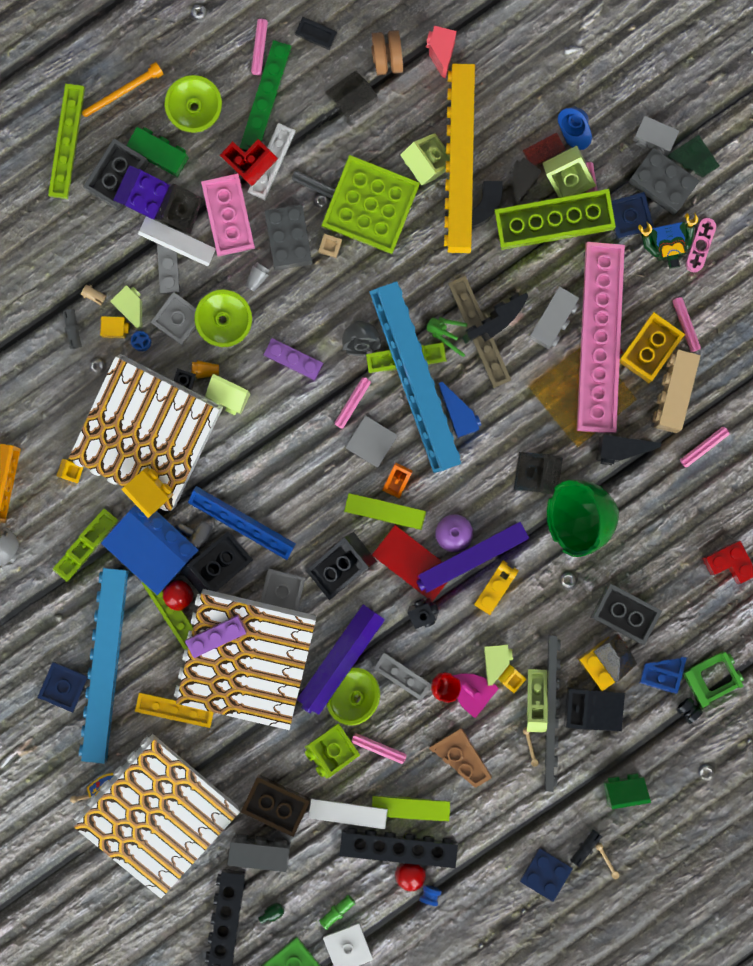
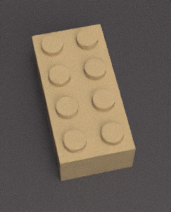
M677 350L667 359L666 367H669L668 372L663 375L661 382L664 388L657 398L659 408L654 412L652 422L655 423L654 428L673 433L682 431L701 355Z

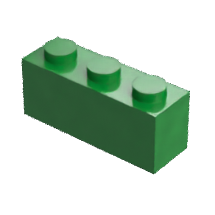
M136 127L126 145L145 157L148 162L177 178L189 159L185 149L178 145L176 147L169 144L170 141L161 136L159 138L153 136V132L145 127L143 129Z

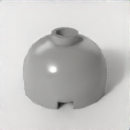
M6 527L1 529L4 533L0 535V566L7 564L9 561L13 563L19 555L17 552L19 541L16 535Z

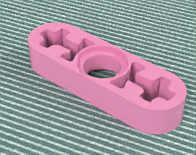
M705 218L698 224L686 260V268L690 272H698L704 266L716 230V223L710 218ZM709 223V227L712 229L707 231L706 236H698L704 233L705 228L702 225ZM698 240L705 242V250H698L696 248ZM696 254L703 255V257L699 256L697 260V263L700 264V266L697 265L695 268H693V264L690 263V261H693L695 259Z

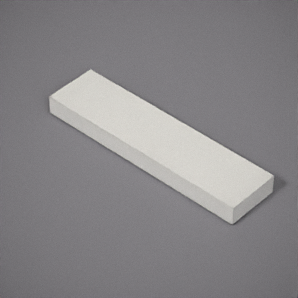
M280 123L277 124L267 148L278 159L253 186L250 185L247 191L249 194L266 200L296 130Z
M147 216L138 235L206 266H209L216 250L212 246Z
M312 798L309 818L385 829L388 809Z

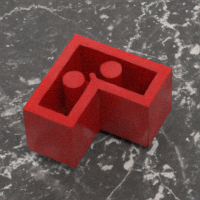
M259 139L245 153L232 141L220 154L251 186L278 159Z
M735 541L702 558L710 575H716L729 568L736 584H742L753 578V564L741 541Z

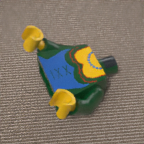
M694 213V218L689 220V214H685L687 224L680 222L652 228L646 222L647 228L644 230L639 225L638 229L643 233L641 236L644 248L653 257H657L658 261L667 259L669 269L680 267L679 256L687 253L695 236V224L698 222L696 213Z

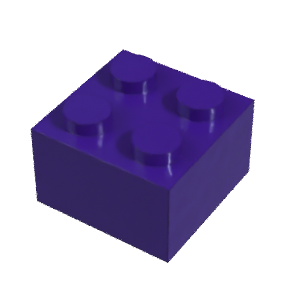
M129 165L113 200L151 219H155L170 184Z

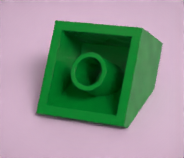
M638 773L627 774V778L622 779L619 776L609 777L608 781H604L607 805L611 809L651 803L645 779Z

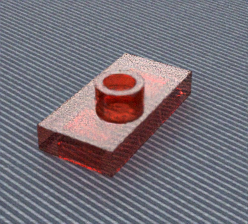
M556 132L524 149L523 153L531 168L565 151V147Z

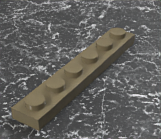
M466 276L449 282L448 286L464 322L468 324L467 329L474 325L476 327L483 325L481 322L485 320ZM482 336L472 340L493 389L510 382L511 378L494 339L491 338L484 342Z

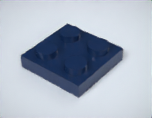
M645 192L611 201L616 226L614 229L616 239L640 234L638 226L641 225L644 230L647 228L646 222L654 228Z
M52 662L37 698L73 713L87 683L88 676Z
M539 848L522 875L520 882L554 902L573 868Z

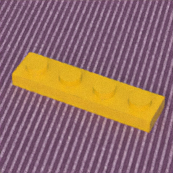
M141 692L138 695L135 712L211 728L213 712L176 704L177 700Z

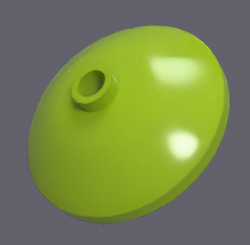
M197 75L185 76L175 81L167 91L165 97L166 114L172 124L182 131L197 133L207 130L214 125L221 114L222 99L220 92L207 78ZM193 105H198L196 110L191 109Z
M216 290L201 299L195 311L194 321L199 335L207 343L216 347H231L240 343L249 333L252 325V313L246 300L236 292ZM225 317L226 322L220 323L219 318Z
M351 668L327 703L331 716L336 721L345 725H358L368 720L376 711L380 700V688L376 678L362 668Z

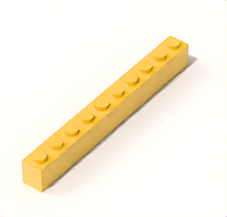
M452 64V71L448 70V82H451V89L448 88L447 100H451V107H447V118H451L450 125H447L446 136H450V143H446V154L450 155V161H446V173H449V179L445 180V191H449V198H445V209H449L448 216H445L444 228H448V235H444V246H448V253H471L475 64Z

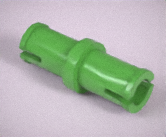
M346 895L337 905H333L331 910L319 920L320 924L327 930L335 921L344 917L343 914L356 904L354 899L350 895Z

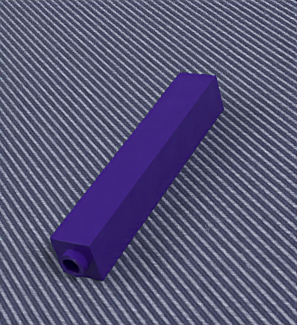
M518 522L417 576L419 580L416 581L421 591L424 590L425 593H428L527 541L529 536L522 523Z
M364 604L361 606L297 698L303 704L301 706L302 709L310 714L312 711L318 715L321 713L385 621L384 618Z

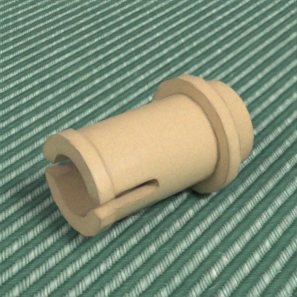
M85 285L81 292L84 299L88 298L102 306L107 295L93 289L92 285Z

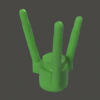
M439 317V319L431 318L427 325V331L433 333V337L438 338L464 357L465 354L443 338L442 335L444 334L457 340V336L446 331L447 326L445 323L467 327L468 324L448 320L443 317Z

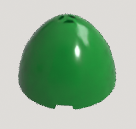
M567 480L558 484L554 488L555 492L549 498L547 504V523L554 542H558L563 548V552L572 557H583L594 553L606 545L616 531L619 522V510L616 502L606 490L591 482Z

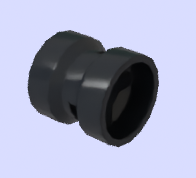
M690 697L685 699L676 708L679 714H683L688 724L693 723L703 713L699 707L694 705V701Z

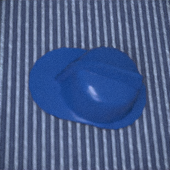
M576 106L562 110L558 115V123L567 144L572 148L578 146L579 150L586 149L592 141L587 113Z

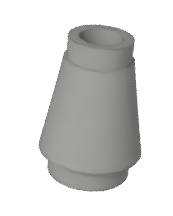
M257 262L252 266L245 286L255 292L269 276L268 272L270 269Z

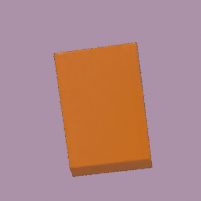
M395 463L382 491L400 498L413 471Z

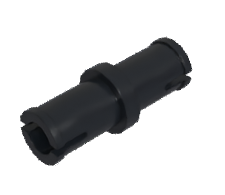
M592 829L585 841L579 844V849L570 861L580 868L587 856L593 853V848L602 836Z

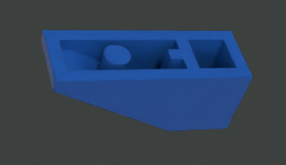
M443 382L438 383L456 437L460 438L479 431V426H481L479 416L474 415V412Z

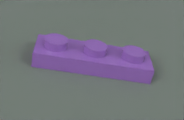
M273 338L264 353L265 357L314 381L323 366L322 362Z
M236 615L186 639L185 643L193 658H196L245 635L247 631L239 615Z

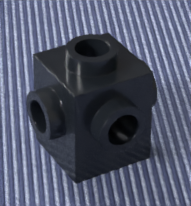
M421 598L415 601L414 605L409 606L407 613L415 629L422 626L426 628L435 624L439 610L436 603H432L430 598L426 600Z

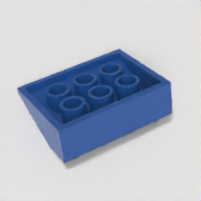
M136 505L101 542L109 552L157 596L199 551L157 511L147 518Z

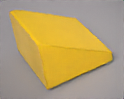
M62 459L57 477L78 483L83 467L75 465L72 461Z
M510 664L498 678L513 693L527 680Z

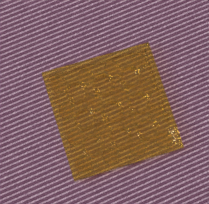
M581 347L529 388L577 448L596 433L577 431ZM620 378L617 415L637 400Z

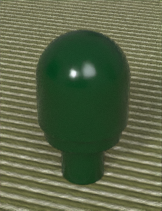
M280 903L268 906L264 910L265 913L258 917L260 923L263 924L268 920L274 922L281 918L284 914V907Z

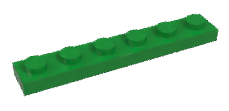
M275 40L272 42L239 147L241 150L247 151L258 139L261 142L263 141L291 52V45Z

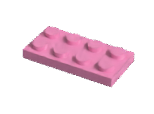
M239 174L202 181L217 256L255 249Z

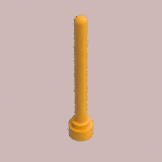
M157 62L152 63L144 74L84 109L82 115L88 117L153 77L154 79L163 76L164 74Z

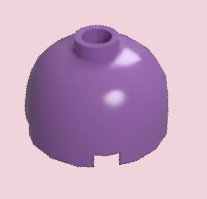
M450 514L443 517L437 524L435 538L444 550L460 552L471 544L473 528L465 517L458 514Z

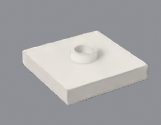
M359 923L323 936L333 966H359L373 960Z

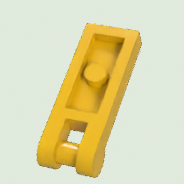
M502 560L474 603L476 607L488 615H491L519 572L515 567L511 568L508 566V563ZM502 572L508 574L506 580L500 576Z

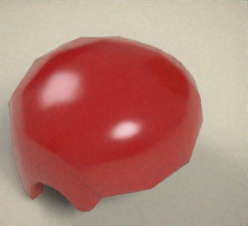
M173 581L163 590V600L172 610L181 611L189 606L193 600L194 593L191 586L185 581Z
M443 672L437 674L432 680L431 685L433 696L442 702L450 703L455 701L461 691L460 680L452 676L451 673Z
M401 863L395 871V880L402 889L417 891L425 883L426 872L421 865Z

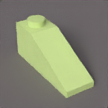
M528 669L527 732H546L548 724L547 670Z

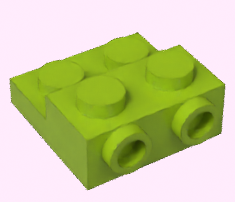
M339 723L305 746L306 757L310 761L314 760L317 765L315 768L317 773L326 779L360 756Z

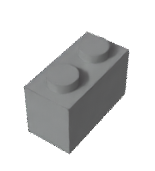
M644 115L633 141L642 148H655L663 155L668 156L679 130Z

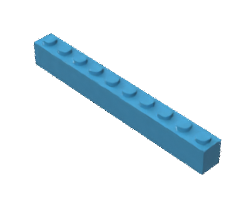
M394 282L369 291L433 473L461 464L460 453L455 447L454 437L449 430L447 417L443 413L440 397L436 393L434 380L428 370V363L424 359L421 343L417 339L415 326L409 316V309L402 297V289L398 282Z
M103 568V572L99 573L101 591L97 592L96 601L99 602V609L95 611L94 615L97 627L93 629L92 641H95L94 648H91L90 660H93L92 668L89 667L88 670L90 687L86 688L85 695L88 698V706L84 707L83 717L86 718V723L82 726L81 737H84L83 745H80L79 756H82L81 761L105 764L108 759L128 570Z

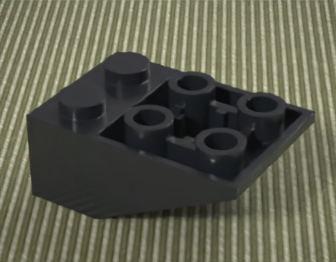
M567 687L564 726L566 728L622 731L625 693Z

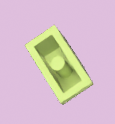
M126 285L110 302L140 331L142 329V300L139 298L141 294L134 287L130 289Z
M508 645L484 647L487 686L493 685L509 666V660H513L512 649H508Z

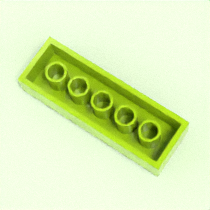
M609 189L495 209L501 250L611 231L616 227Z

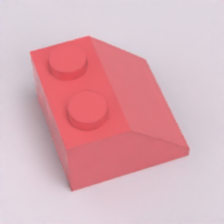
M434 26L433 32L429 31L426 48H429V56L443 78H446L457 31Z

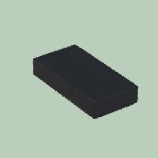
M302 17L295 32V36L327 50L331 49L337 35V31L305 17Z

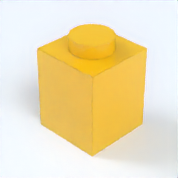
M101 316L100 336L103 338L126 339V334H129L130 324L124 317Z

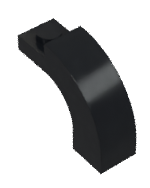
M483 181L482 201L472 210V229L482 226L495 214V209H498L502 197V181Z

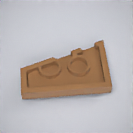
M462 727L429 747L433 753L435 752L446 764L454 768L459 775L475 788L492 778V775Z

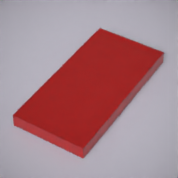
M396 525L372 554L373 557L427 599L430 598L432 602L447 584L445 583L428 593L420 590L416 582L419 580L417 576L437 566L442 561Z

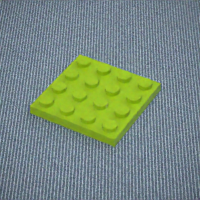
M349 155L321 227L393 254L420 183Z

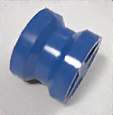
M137 331L131 336V345L136 350L143 352L150 348L152 342L147 333Z
M424 885V892L420 896L419 901L431 906H437V899L441 895L442 890Z

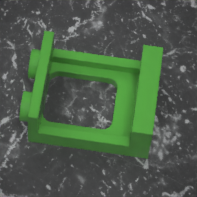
M721 651L683 671V676L700 707L704 708L709 705V702L736 688L744 687L742 683L744 681L743 676L739 670H735L733 666L735 661L730 653L727 654ZM723 661L732 680L713 691H709L701 676V672Z

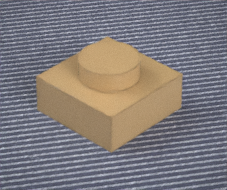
M324 234L318 253L337 259L342 239Z

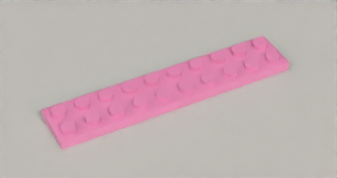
M586 242L577 431L615 434L617 430L625 245Z

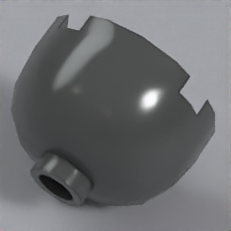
M356 321L345 329L342 337L343 350H346V353L349 355L364 356L367 354L365 351L372 350V353L379 350L381 341L379 333L373 325L364 321Z

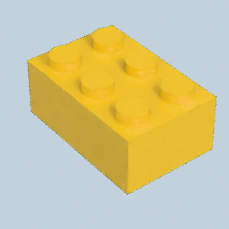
M653 312L620 357L619 363L647 383H650L685 334Z

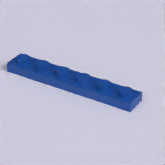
M197 486L188 501L190 505L286 560L291 555L296 545L291 540Z

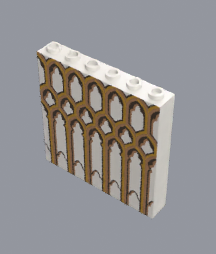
M119 354L113 360L69 459L73 460V463L79 467L90 469L92 474L102 475L107 478L108 482L115 485L119 484L123 487L148 466L149 469L157 472L158 478L162 483L168 484L172 489L174 495L160 507L162 510L172 511L179 501L223 406Z
M203 589L202 593L197 594L195 605L198 606L197 613L193 612L191 624H194L193 631L188 632L187 639L236 615H239L247 633L196 658H193L189 648L185 649L182 658L185 661V666L180 668L178 675L181 683L180 686H176L174 697H177L176 704L289 730L317 616Z
M152 734L150 737L144 738L140 744L141 747L136 752L133 751L127 757V762L114 771V776L110 781L107 780L101 785L99 793L89 798L86 803L87 806L83 810L76 812L73 817V826L153 893L162 898L240 813V810L233 801Z

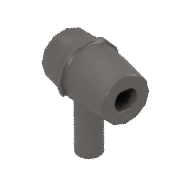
M201 521L195 530L182 523L177 528L178 531L190 537L189 541L198 550H201L204 544L207 543L213 529L212 526L204 521Z

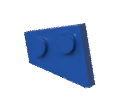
M681 657L644 664L639 683L677 694L687 658Z

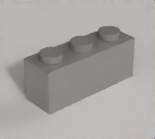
M559 286L529 338L547 349L551 345L555 347L560 339L558 333L561 329L565 331L570 322L567 319L570 313L575 314L580 305L577 303L579 297Z

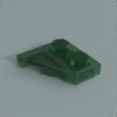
M699 135L667 156L670 160H675L682 164L684 168L694 171L695 174L702 178L720 166Z

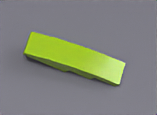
M444 343L421 345L424 359L428 365L447 362ZM390 350L366 354L369 373L397 370Z
M348 493L344 510L347 513L422 530L426 511L350 493Z
M103 509L79 535V538L66 551L62 559L53 567V571L68 582L119 520Z
M372 796V807L388 809L387 817L449 821L450 801Z

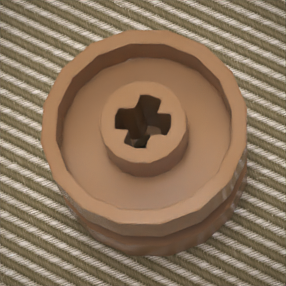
M399 30L388 32L387 44H385L382 32L372 33L373 64L375 63L377 76L387 74V62H390L391 71L394 74L403 73Z

